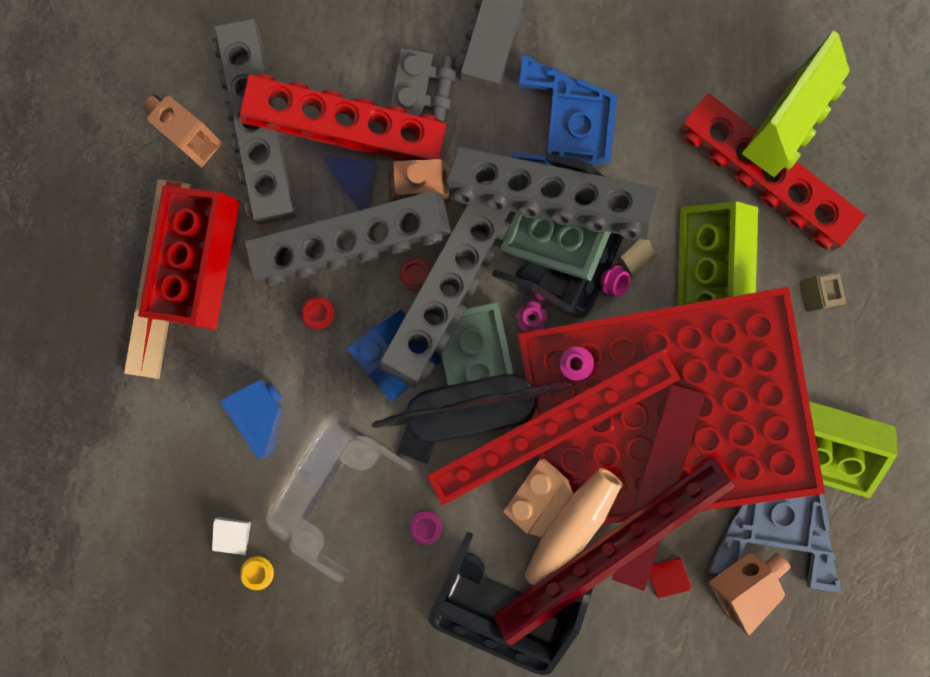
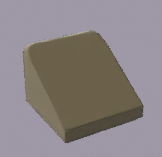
M638 238L617 258V262L630 276L635 277L655 258L656 254L649 239Z
M839 272L814 276L800 281L807 312L847 304Z

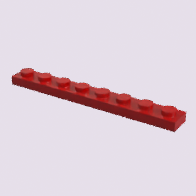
M662 349L427 475L443 506L679 381L681 378L666 350Z

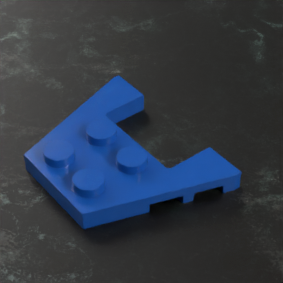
M522 55L519 87L550 90L552 92L546 155L549 153L589 163L591 166L610 163L617 95L581 79H574L559 72L554 67H547L534 61V58ZM512 152L511 158L553 166L545 160L546 155Z

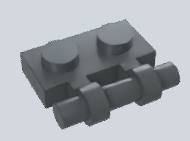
M401 48L390 106L403 108L406 110V114L415 116L423 114L424 108L433 109L432 115L437 117L439 122H444L445 113L450 110L451 99L448 97L451 83L455 82L456 71L454 70L456 58L444 55L441 67L437 68L432 67V53ZM429 79L438 81L436 96L426 95Z

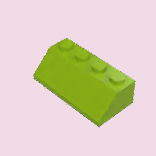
M833 30L802 65L741 153L773 177L783 168L789 171L801 156L797 151L800 145L805 147L816 133V130L812 128L814 124H821L832 108L828 106L830 100L835 102L846 88V85L842 82L850 70L840 36L837 32Z
M737 201L680 207L677 306L756 292L758 207Z
M809 401L824 485L871 498L898 456L896 427Z

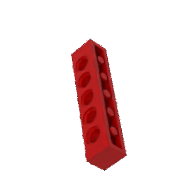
M258 73L256 76L248 75L239 123L397 161L439 159L446 123L439 122L438 118L433 115L406 114V110L400 107L388 106L386 109L374 106V102L368 99L356 98L354 101L342 98L340 93L332 90H323L321 93L309 90V86L300 82L285 84L277 82L273 76ZM272 98H281L286 102L287 107L282 110H276L270 106L269 101ZM314 106L320 115L316 118H309L303 113L302 108ZM346 114L351 118L352 124L342 126L336 121L335 116ZM372 121L380 123L384 128V133H373L369 129L368 123ZM401 130H411L416 136V141L408 142L404 140L401 136Z
M709 92L679 128L685 142L694 148H702L709 154L708 159L719 168L726 167L735 174L734 179L741 186L747 189L753 188L761 195L760 200L772 209L778 208L787 215L786 220L792 226L800 230L804 228L813 235V242L822 249L833 251L842 247L866 216L798 162L789 171L783 168L775 176V182H768L762 175L761 167L751 160L744 162L738 159L736 148L741 147L745 149L757 130ZM716 127L722 130L724 140H714L710 135V128ZM789 188H795L800 192V203L793 202L789 198ZM816 208H821L826 212V223H820L815 218Z

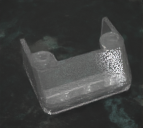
M332 418L327 420L318 431L270 508L266 517L268 529L297 557L337 582L342 583L349 571L320 553L324 546L323 533L317 526L307 521L343 463L355 470H367L377 462L381 454L408 471H411L416 464L348 421L341 418Z

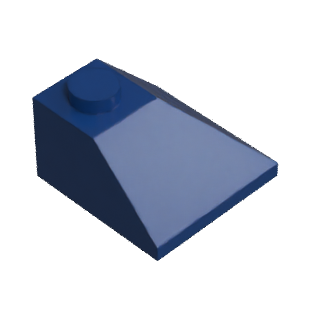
M402 309L373 327L347 348L391 402L411 387L379 370L380 362L406 316ZM413 341L408 344L410 351L415 354H421L426 351L424 344L419 341ZM436 352L430 362L435 364L434 367L443 361Z
M258 380L220 401L257 459L267 458L274 454L283 407L279 402L283 399L281 393L273 382L267 384L265 380Z

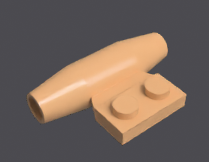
M546 460L538 461L503 511L526 534L542 537L524 573L525 578L530 584L536 585L549 574L573 559L584 550L605 521L622 486V482L613 473L600 468L573 494L569 480Z

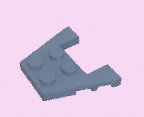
M824 494L738 506L709 564L708 572L720 574L743 558L746 543L799 550L811 553L807 587L840 593L841 585L840 580L837 579L834 562L836 558L835 553L832 552L829 536L830 526Z

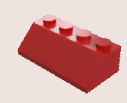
M162 186L139 308V317L198 328L217 329L240 204L239 200L216 191Z

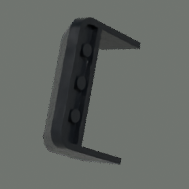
M549 153L545 157V160L555 167L604 176L589 163ZM588 201L579 202V204L581 205H587L591 203ZM615 208V209H612V211H614V212H622V211H624V209H622V208ZM610 233L591 281L533 262L524 263L517 270L515 276L495 269L492 276L519 293L568 315L583 318L592 309L601 289V276L605 270L610 269L624 237L620 234Z
M467 532L428 617L429 623L442 633L539 675L552 673L580 633L593 588L510 646L504 641L493 615L522 594L483 577L485 572L484 563L477 555L466 553L473 537L472 533Z

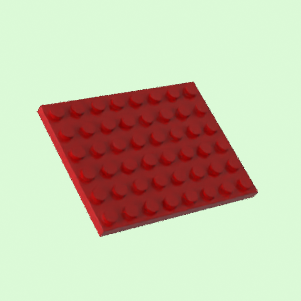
M789 287L518 334L525 378L533 386L562 381L572 384L570 388L563 389L557 393L552 392L544 396H538L537 406L532 419L665 349L681 378L673 384L706 394L679 481L715 457L736 486L702 511L825 494ZM571 347H583L593 356V371L583 380H571L561 371V356ZM574 357L571 360V367L574 370H580L582 360ZM671 385L539 454V460H546L569 480L573 494L600 468L610 471L619 478L622 486L603 524L624 522L632 515Z

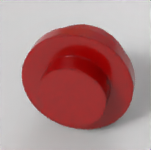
M412 257L401 265L399 277L406 288L420 290L432 269L426 260Z
M313 297L305 302L301 314L304 323L308 327L322 330L333 322L335 310L332 303L326 298Z

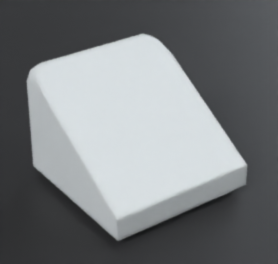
M222 517L214 518L212 551L246 555L251 522Z

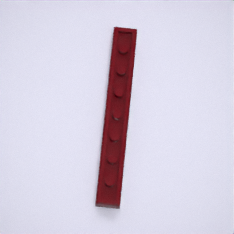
M715 457L711 458L577 554L573 559L496 612L493 617L504 641L512 646L736 487Z

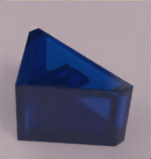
M327 155L323 158L327 167L358 209L371 208L377 172L375 162Z

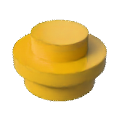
M261 556L249 558L243 563L240 570L241 581L251 590L266 588L274 577L273 565L268 559Z

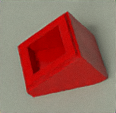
M675 555L653 564L649 577L658 599L692 589L679 556Z

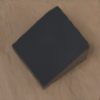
M406 426L397 453L428 464L436 442H425L417 439L410 432L408 426Z

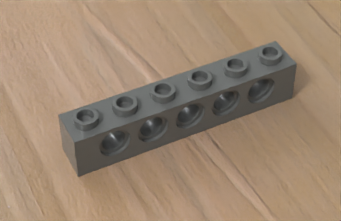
M254 18L215 26L217 38H212V44L216 58L221 57L223 69L218 70L222 89L228 90L230 101L225 102V109L228 120L234 121L236 133L231 134L235 153L240 152L242 165H238L237 168L241 184L247 185L249 197L244 198L246 213L248 217L253 216V220L258 224L297 217L280 132L260 127L249 130L246 129V124L239 123L243 97L239 96V92L247 84L248 75L256 76L258 73L268 75L259 27ZM242 53L248 55V59L243 65H233L235 56ZM272 98L269 101V104L272 108L275 109L274 100ZM266 148L267 156L264 160L260 162L252 161V154L256 149ZM263 180H273L274 187L271 192L267 194H260L258 192V186Z
M462 147L458 149L447 180L451 198L462 204L475 203L485 205L495 211L508 210L520 213L528 218L541 217L553 220L560 225L574 224L586 227L593 232L606 231L620 234L622 237L630 240L638 238L648 240L658 201L657 187ZM484 181H492L488 184H481ZM518 187L524 188V189L521 190V191H514V190H513V189L518 188ZM550 194L558 195L554 198L545 197ZM582 201L591 202L590 204H587V205H581V204H579V202H582ZM622 208L624 211L614 212L612 209Z
M433 190L245 241L253 281L266 282V286H274L285 283V277L296 274L297 278H305L316 275V269L325 266L328 267V270L344 268L348 266V260L359 258V262L371 261L379 258V252L390 250L391 254L410 250V244L422 241L423 245L436 244L443 241V235L451 234L443 194ZM416 215L418 226L413 232L408 233L405 227L406 221L410 216ZM380 224H384L386 234L382 240L377 241L374 237L375 228ZM351 232L354 236V243L346 250L343 245V239L347 233ZM317 241H320L323 249L321 254L315 258L312 248ZM289 249L291 260L285 266L282 262V255L285 250Z
M475 203L466 206L380 362L379 370L413 388H416L419 380L427 381L435 366L434 363L430 362L435 351L442 353L451 336L446 333L450 323L458 324L466 306L461 304L466 294L473 296L481 281V278L476 276L481 266L488 268L496 253V250L492 248L496 238L502 241L511 225L510 222L506 221L510 211H495L488 206ZM480 230L485 233L487 238L478 240L472 236L471 232ZM459 257L467 258L472 266L468 268L460 267L455 260ZM451 285L456 289L457 294L453 296L444 295L440 287ZM428 313H435L440 316L442 322L432 325L425 320L424 316ZM413 341H419L424 344L426 351L421 354H415L410 351L408 344Z

